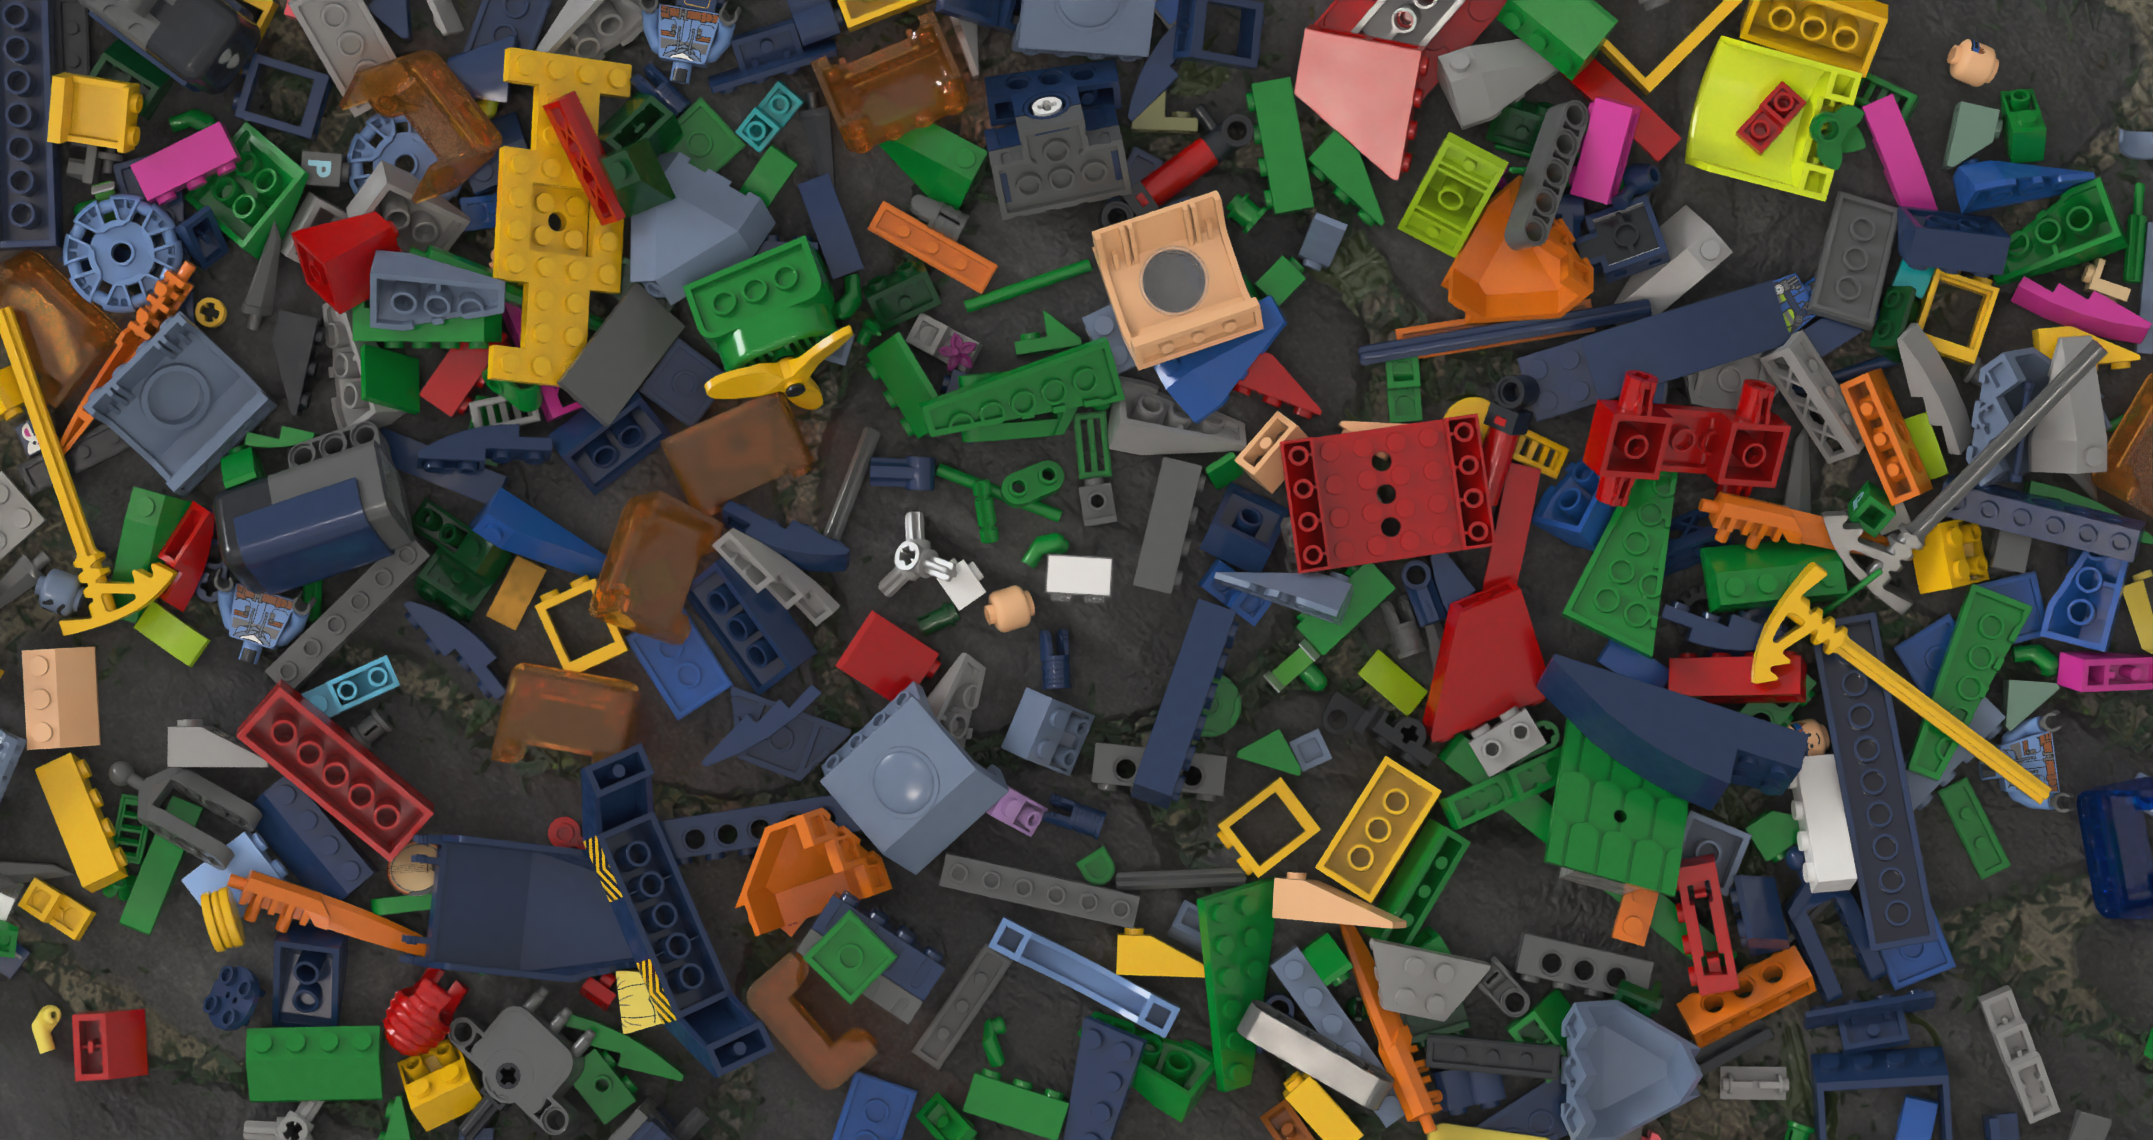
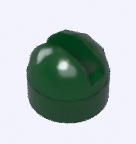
M1354 995L1346 1001L1345 1013L1349 1019L1355 1022H1362L1369 1017L1361 995ZM1356 1001H1362L1361 1017H1355Z

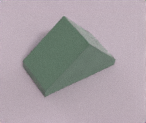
M2003 679L2001 713L2006 718L2000 723L2003 726L2002 729L2004 731H2012L2058 691L2060 687L2056 683Z

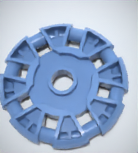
M407 106V109L395 110L392 107L373 115L365 122L367 125L359 134L356 133L347 154V163H351L349 184L354 195L358 193L371 175H364L363 163L373 162L374 171L381 160L397 167L399 158L411 156L415 166L410 174L429 188L436 181L443 187L438 194L448 202L453 196L456 198L464 181L465 169L462 166L457 148L459 137L450 124L445 125L438 119L439 115L416 106ZM408 122V132L397 133V123ZM429 129L437 135L431 143L423 137ZM378 133L384 139L375 148L369 142ZM448 155L449 167L440 168L438 156Z
M113 194L109 195V199L101 202L98 200L91 202L73 219V228L70 234L66 233L64 239L63 262L64 267L67 266L71 277L69 281L84 300L90 304L95 302L103 306V310L109 312L132 313L136 312V308L146 304L149 306L151 303L146 300L148 294L155 292L154 288L157 281L165 278L163 275L167 270L171 269L178 272L182 266V241L177 239L174 231L176 227L174 221L156 203L151 205L143 201V197L138 195ZM114 211L117 220L106 223L104 214ZM137 213L146 217L142 226L132 222ZM86 229L96 233L90 245L81 241ZM162 234L165 245L156 248L152 237ZM120 244H127L131 249V256L126 262L119 263L114 258V249ZM88 259L92 270L83 272L80 262ZM155 262L164 266L159 278L150 274L155 269ZM103 280L112 285L109 294L101 291L99 288ZM139 283L142 292L131 296L128 286Z

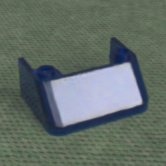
M2153 777L2131 779L2093 787L2081 792L2077 797L2076 807L2096 909L2102 916L2110 919H2153V860L2143 811L2153 809Z

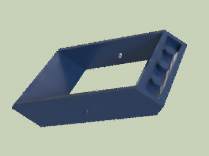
M1942 1046L1872 1050L1846 1055L1843 1052L1810 1055L1815 1140H1827L1824 1091L1937 1085L1940 1140H1953L1949 1074Z

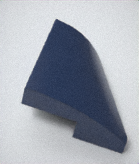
M508 35L504 39L451 56L446 66L442 94L508 102L510 100L511 83L503 82L505 49L509 47L516 48L517 35Z

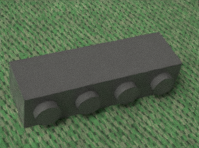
M1163 457L1132 586L1170 595L1173 589L1179 590L1183 576V570L1178 569L1180 557L1187 558L1191 538L1185 536L1188 524L1195 526L1199 506H1195L1193 503L1196 492L1203 493L1207 474L1201 473V465Z

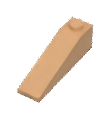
M1287 872V878H1274L1272 918L1390 929L1406 928L1407 921L1322 881L1306 879L1307 873Z

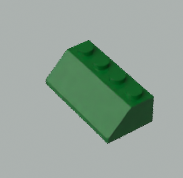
M1787 540L1760 542L1757 550L1750 549L1745 544L1699 549L1710 614L1775 607L1792 582L1811 562L1817 563L1828 574L1803 594L1810 600V604L1833 602L1840 596L1848 593L1843 561L1836 550L1800 543V545L1794 544Z
M381 1027L247 1028L246 1069L250 1102L383 1100L385 1035Z

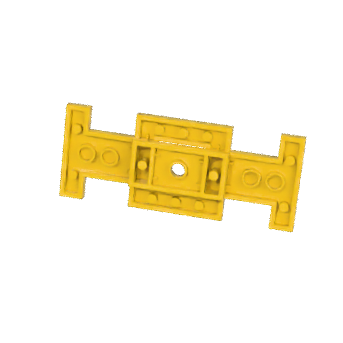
M513 47L505 49L503 82L534 86L531 149L503 146L499 149L493 278L522 285L523 301L520 348L500 345L489 346L488 380L560 387L557 384L558 380L587 344L590 292L614 295L620 293L624 219L601 226L591 203L589 209V199L543 106L569 92L575 91L598 136L600 96L620 99L630 98L632 65ZM552 213L556 214L561 220L559 231H554L549 226L548 219Z

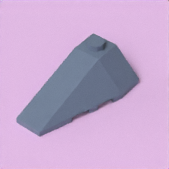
M376 250L370 271V328L405 331L414 329L415 325L432 322L433 325L444 324L445 320L462 317L467 320L504 313L506 281L411 253Z
M1332 571L1329 576L1321 573L1216 572L1214 576L1218 584L1339 626L1342 625L1354 592L1353 585L1348 583L1349 577Z

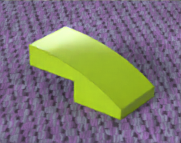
M155 601L149 604L134 626L136 630L189 667L194 666L211 641L190 624L180 620Z

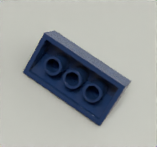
M723 557L681 590L759 696L818 653L784 606L766 588L757 593Z
M282 776L251 804L263 815L256 829L306 888L344 901L379 872L338 821L285 776Z

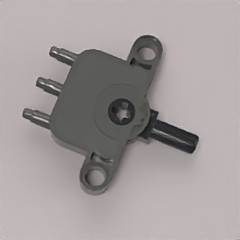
M541 985L523 1006H511L503 1010L490 1026L479 1018L460 1017L451 1022V1032L448 1033L450 1041L483 1072L484 1086L479 1092L484 1097L458 1129L466 1139L474 1140L498 1110L508 1111L513 1104H517L550 1135H570L578 1129L580 1115L563 1096L582 1074L585 1063L583 1053L591 1045L592 1040L596 1037V1033L592 1029H588L574 1044L560 1031L569 1021L573 1011L568 1007H564L551 1022L544 1017L537 1009L550 992L549 988L545 985ZM469 1024L472 1028V1036L467 1041L464 1037V1029ZM560 1112L565 1116V1124L561 1129L556 1124V1117Z

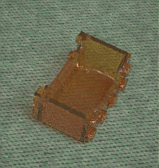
M933 11L918 17L920 26L914 33L912 29L905 31L908 39L847 64L845 58L842 57L838 59L840 64H830L826 56L810 62L846 148L850 152H856L857 154L866 153L875 145L887 140H897L906 132L916 128L928 127L939 118L946 115L959 114L965 109L969 102V95Z
M794 946L755 980L748 989L747 1003L817 1085L827 1090L835 1089L879 1052L881 1045L867 1030L862 1028L850 1029L835 1042L828 1036L793 995L800 988V985L805 981L809 973L808 963L803 959V955L796 951L797 949Z

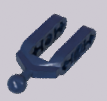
M1798 845L1792 846L1786 853V864L1790 869L1797 871L1802 884H1800L1784 911L1803 959L1813 976L1815 986L1823 1001L1829 1004L1843 997V994L1806 911L1831 899L1857 961L1870 983L1886 976L1887 973L1879 952L1870 951L1865 920L1850 890L1811 893L1810 883H1806L1803 877V864L1806 863L1804 851H1799Z

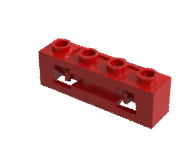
M1714 853L1681 859L1676 891H1680L1682 903L1676 904L1679 923L1686 922L1688 934L1682 935L1685 955L1692 954L1694 966L1688 967L1691 987L1698 986L1700 996L1739 989ZM1710 880L1712 893H1708L1718 950L1706 952L1708 966L1703 967L1701 957L1704 956V949L1694 897H1689L1687 886L1693 885L1695 899L1707 897L1704 881ZM1720 953H1724L1726 966L1720 965Z

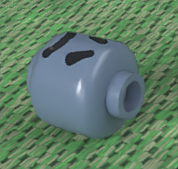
M52 569L46 577L42 575L39 577L34 594L39 595V606L42 609L62 616H69L73 611L79 612L85 599L83 590L86 587H83V583L79 582L77 575L60 569Z

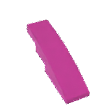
M1893 94L1860 108L1865 112L1864 118L1874 138L1872 142L1885 169L1883 173L1897 205L1938 210L1920 158Z
M2025 276L2011 299V302L2040 317L2063 326H2073L2089 334L2107 339L2141 344L2152 325L2149 321L2097 291H2094L2090 298L2086 299L2059 283L2054 292H2051Z

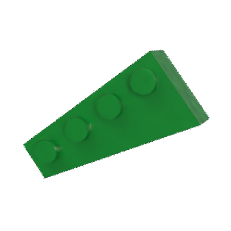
M364 301L353 307V341H384V348H404V341L412 342V348H432V342H440V348H460V342H469V349H489V342H502V313L467 320L462 317L445 320L444 324L433 325L430 322L415 325V328L411 330L400 331L370 328V301Z

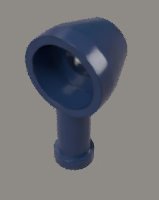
M1646 163L1627 165L1623 175L1625 186L1619 194L1612 198V205L1617 210H1625L1633 196L1637 197L1650 192L1661 181L1658 167Z

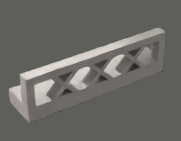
M1801 330L1793 333L1783 346L1763 353L1759 358L1827 463L1830 464L1859 454L1865 444L1842 390L1804 331ZM1783 356L1790 367L1789 372L1780 369L1774 359ZM1795 384L1803 387L1807 393V398L1796 395L1792 385ZM1810 410L1821 414L1825 420L1824 425L1813 421L1809 415ZM1827 437L1837 440L1843 449L1834 452L1827 442Z

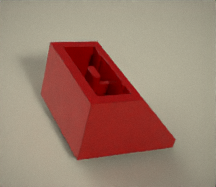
M146 1008L86 1011L72 1015L75 1081L110 1080L149 1075Z

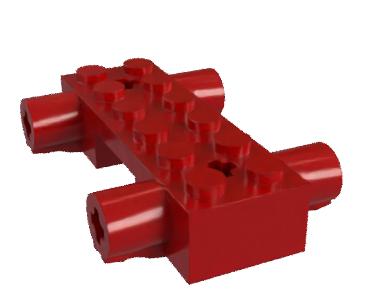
M1628 370L1625 373L1619 401L1597 400L1583 462L1600 476L1595 498L1602 503L1610 506L1626 507L1635 479L1659 480L1661 471L1706 474L1717 484L1714 499L1720 491L1748 497L1753 487H1776L1791 426L1777 414L1770 412L1776 391L1775 386L1770 383L1755 379L1744 380L1737 409L1653 403L1659 379L1644 371Z

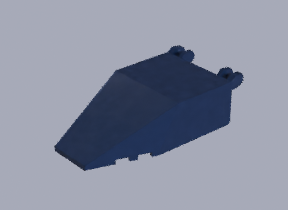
M414 835L413 842L417 844L438 845L436 858L422 854L411 855V862L435 865L427 937L402 935V942L406 944H426L425 957H417L413 954L400 955L399 962L425 968L562 982H576L597 975H605L614 971L637 967L587 850L461 835Z

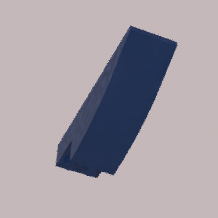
M1770 280L1591 334L1572 342L1517 358L1522 375L1533 377L1539 385V398L1532 405L1536 421L1539 422L1597 404L1598 399L1610 400L1620 397L1625 373L1628 370L1650 373L1659 379L1658 384H1662L1781 347L1790 336L1773 281Z
M1558 654L1553 655L1537 682L1536 688L1593 744L1617 762L1650 783L1710 811L1727 789L1730 782L1736 785H1748L1760 789L1761 792L1767 795L1782 796L1802 769L1809 734Z

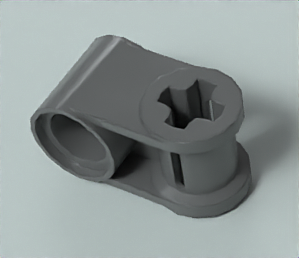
M1492 956L1490 958V970L1476 986L1489 999H1492L1505 1014L1510 1017H1521L1529 1009V996L1513 979V975L1495 956ZM1497 972V974L1488 983H1486V981ZM1511 993H1519L1523 998V1005L1517 1011H1510L1505 1005L1506 997Z

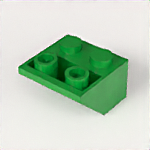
M1556 988L1529 1008L1524 1015L1516 1018L1504 1028L1514 1041L1561 1045L1559 1075L1561 1074V1056H1567V1037L1561 1036L1562 1021L1571 1009V1005L1559 989ZM1553 1079L1544 1080L1549 1084Z

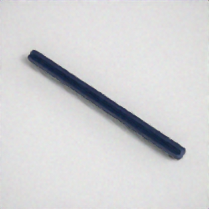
M1648 299L1569 311L1563 317L1556 319L1508 321L1363 345L1358 347V356L1361 365H1368L1640 320L1651 316V304Z

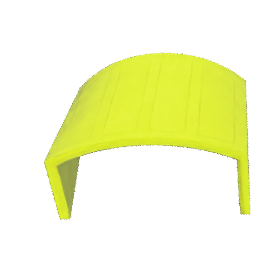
M1721 35L1705 69L1694 103L1687 137L1685 163L1708 172L1826 202L1835 170L1826 167L1818 159L1816 154L1817 142L1811 138L1809 126L1812 119L1820 112L1829 111L1833 113L1842 106L1848 104L1854 106L1863 74ZM1783 81L1807 103L1768 149L1759 156L1736 136V132L1759 108L1765 98ZM1827 122L1823 124L1821 133L1826 131L1828 127Z

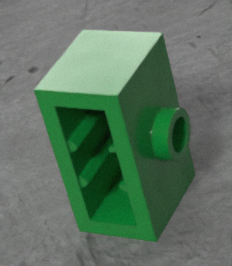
M596 1047L583 1057L585 1062L584 1070L573 1085L604 1125H606L639 1098L635 1093L639 1088L628 1074L622 1076L615 1068L618 1062L609 1050L604 1049L602 1051Z

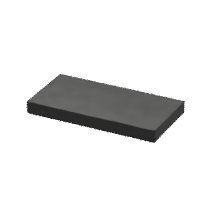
M1842 191L1836 193L1807 313L1871 331L1898 226V208Z
M635 283L629 288L561 376L557 384L604 427L610 426L685 326L640 284Z

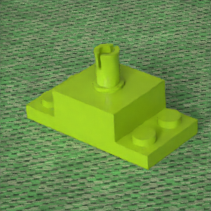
M1449 132L1421 180L1397 229L1456 258L1509 162Z

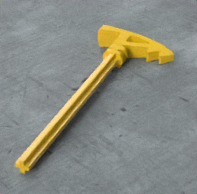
M13 307L1 308L0 334L77 553L73 565L75 568H82L83 570L78 575V580L80 583H87L88 585L83 590L84 597L93 599V602L88 606L91 617H73L59 621L63 636L71 635L116 622L144 609L167 589L178 573L176 570L157 562L151 564L153 574L142 568L133 570L134 582L107 581L106 577L111 574V569L109 566H102L101 564L106 559L105 552H101L95 547ZM112 593L135 594L136 599L117 609Z
M1815 562L1809 563L1800 572L1780 598L1762 629L1753 658L1752 683L1758 684L1777 680L1778 677L1771 672L1770 668L1776 665L1789 664L1790 659L1783 654V651L1810 633V641L1813 645L1823 643L1824 653L1827 655L1836 653L2038 804H2041L2044 799L2046 800L2049 797L2052 789L1851 640L1847 634V627L1843 625L1835 628V619L1832 616L1823 619V610L1820 607L1810 609V600L1803 594L1826 577L1828 573ZM1786 616L1798 624L1773 642L1775 633Z

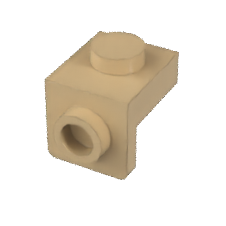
M2097 258L2093 260L2092 264L2088 263L2081 279L2082 282H2085L2084 292L2092 294L2094 291H2097L2116 303L2127 302L2131 289L2100 279L2106 262L2105 259Z

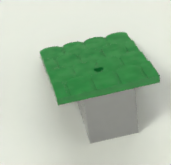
M1567 718L1544 863L1561 867L1560 879L1624 895L1641 888L1674 897L1683 851L1682 845L1689 801L1681 799L1650 783L1617 762L1593 744Z

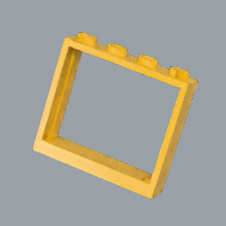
M1722 0L1646 78L1608 39L1600 50L1645 95H1648L1743 0Z

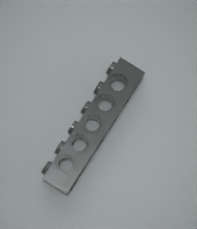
M414 535L413 543L395 548L394 555L376 561L265 672L276 683L282 678L298 691L427 564L433 553Z
M951 852L946 853L939 886L1131 929L1134 928L1140 901V894Z

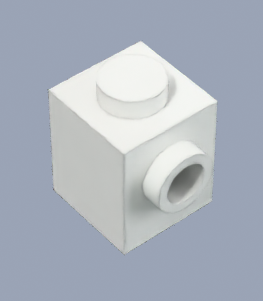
M954 558L950 562L956 564L957 576L953 577L950 582L939 578L936 579L960 611L985 594L986 590L979 582L984 576L975 563L972 561L967 565L964 559L958 563Z

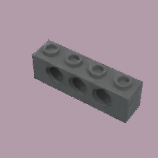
M1095 742L1091 782L1098 783L1097 789L1117 791V785L1131 786L1130 792L1132 793L1133 783L1146 747ZM1195 752L1191 766H1195L1200 770L1201 778L1195 785H1188L1184 782L1180 798H1183V792L1196 793V800L1215 801L1216 795L1223 796L1227 756ZM1123 759L1133 761L1136 767L1135 773L1129 778H1122L1116 772L1117 764Z
M1522 932L1513 970L1521 973L1520 979L1539 984L1540 978L1553 981L1552 987L1571 991L1572 986L1575 985L1584 987V994L1604 998L1605 992L1614 994L1619 984L1612 986L1607 982V974L1611 969L1620 968L1623 972V980L1648 989L1654 962ZM1550 953L1556 954L1559 958L1558 967L1553 971H1545L1542 966L1543 958ZM1580 961H1588L1591 965V972L1586 978H1577L1574 968Z

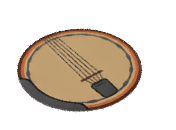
M413 841L408 842L392 862L388 861L386 874L391 886L398 892L408 896H421L432 892L435 865L411 862V855L422 854L436 858L438 845H421Z

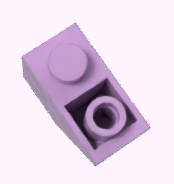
M1007 785L1009 792L986 813L1032 837L1042 820L1044 812L1048 809Z

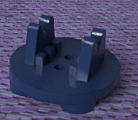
M227 965L221 969L219 978L214 983L210 995L204 999L203 1010L209 1014V1019L213 1025L222 1030L233 1031L242 1026L247 1027L250 1022L249 1019L256 1009L259 997L263 998L266 991L259 987L258 978L252 970L241 966L232 967Z

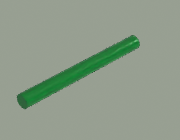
M1087 258L965 300L964 304L967 313H971L1090 272L1092 268Z
M942 463L939 464L935 474L972 489L973 482L980 479ZM991 483L992 492L990 496L1003 501L1000 494L1001 486ZM1040 501L1021 508L1057 523L1063 510Z

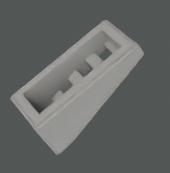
M502 396L468 403L474 428L483 426L479 408L485 406L490 425L519 424V426L541 421L538 409L527 412L528 417L522 418L521 411L513 404L515 420L509 421L505 402L509 401ZM499 404L503 422L496 423L492 405Z

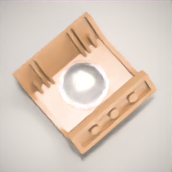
M1217 190L1092 231L1094 243L1092 249L1122 338L1138 371L1264 329L1260 304L1256 297H1250L1226 229L1222 200Z

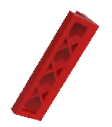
M569 92L544 105L543 108L601 226L625 218L626 216L597 157L606 153L576 92Z

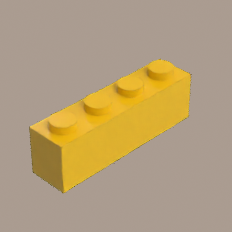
M70 752L36 768L35 772L82 887L94 893L128 877L124 867L128 865V860L122 848L115 845L113 836L116 835L115 828L111 820L103 816L100 807L104 806V802L99 791L96 788L92 789L88 779L92 776L86 760L80 759Z

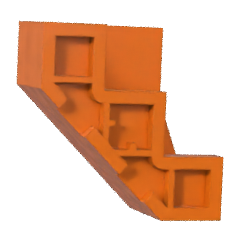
M1521 175L1517 176L1486 203L1441 283V286L1448 290V302L1465 312V324L1561 318L1594 292V268L1587 257L1581 259L1572 245L1576 239L1562 218L1558 220L1554 218L1548 238L1541 246L1515 251L1507 245L1504 236L1505 228L1523 180Z
M823 807L765 827L735 908L745 905L755 936L765 934L821 914L836 891L842 894L846 890L861 900L893 889L882 857L874 850L869 852L860 845L861 839L844 825L838 827L830 820L831 814Z

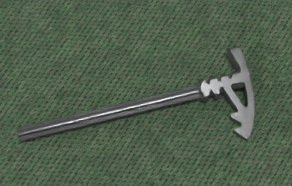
M2093 339L1911 523L1904 524L1902 522L1898 526L1901 531L1899 535L1892 533L1887 537L1890 543L1888 546L1859 537L1864 532L1859 522L1844 524L1849 518L1845 510L1823 512L1822 516L1830 540L1847 568L1860 581L1881 568L1883 574L1866 585V587L1887 605L1903 615L1913 605L1914 601L1908 592L1889 584L1892 580L1890 572H1900L1903 569L1901 561H1911L1914 558L1912 550H1922L1926 546L1924 542L1926 535L2108 352ZM1850 551H1857L1874 558V560L1867 567H1864L1854 558Z

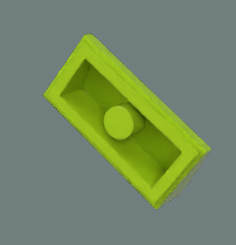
M1927 412L1904 419L1929 479L1932 480L1947 475L1948 470L1933 427L1929 423Z
M1379 649L1357 672V675L1406 717L1413 712L1428 693L1426 689Z

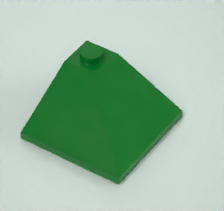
M246 121L232 138L242 158V161L235 164L237 168L223 176H218L215 173L205 178L207 181L205 185L188 191L184 198L197 210L208 205L213 211L220 230L242 249L260 260L274 220L281 241L284 239L309 173Z

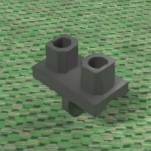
M72 142L71 145L87 148L86 159L69 158L66 174L82 180L87 185L99 184L102 160L104 161L102 173L112 174L113 162L122 163L124 156L115 154V149L106 147L105 152H103L104 147Z

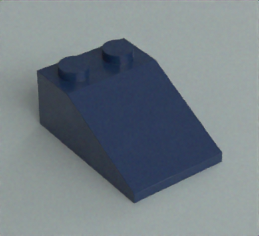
M291 922L287 933L278 931L274 940L272 1026H339L348 961L349 936L329 929L324 930L315 927L314 924L303 926L299 922Z

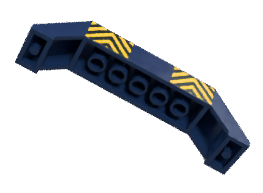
M642 743L581 769L583 843L662 1025L715 1078H718L775 1051L763 1021L758 1020L731 990L654 813L652 775L655 773Z

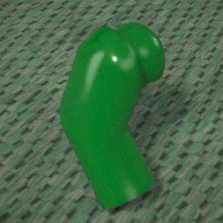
M191 109L169 117V123L174 133L190 127L201 131L217 123L213 116L199 109Z
M859 274L843 276L845 294L837 303L834 302L831 309L834 319H849L861 306L862 294Z
M1056 532L1037 536L1021 561L1035 569L1044 554L1054 552L1058 555L1065 554L1069 549V541L1062 534Z
M2034 644L2011 648L2013 663L2033 661L2039 666L2041 675L2045 677H2052L2058 672L2059 660L2057 656L2043 645Z

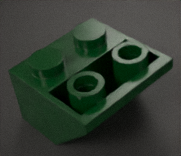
M119 38L103 52L89 74L92 77L140 84L143 106L138 114L148 121L175 81V79Z
M636 92L598 128L597 137L606 153L647 137L656 157H658L682 133V130L674 113L650 94Z

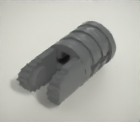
M922 194L914 195V198H911L910 211L912 214L928 223L927 227L935 229L956 242L958 241L970 219V215L962 213V211L955 209L951 205H947L942 200L939 203Z
M1406 594L1397 598L1399 613L1403 621L1402 624H1400L1391 602L1385 601L1380 603L1384 620L1398 654V660L1426 650Z

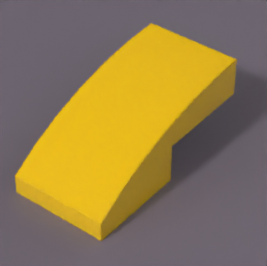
M34 877L18 903L19 907L40 921L49 923L76 941L81 940L96 915V912L37 877Z

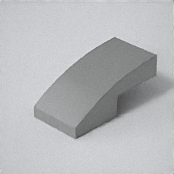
M923 313L919 314L905 340L907 343L945 363H948L950 357L941 355L938 349L944 346H951L950 340L954 333H957L962 338L963 343L973 342L977 344L975 351L968 355L973 364L983 347L979 342ZM959 363L956 369L968 374L971 368H966Z

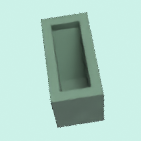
M1963 101L1957 103L1953 113L1941 169L1949 170L1991 144L1994 138L1998 139L2003 120L1998 119L2000 110Z

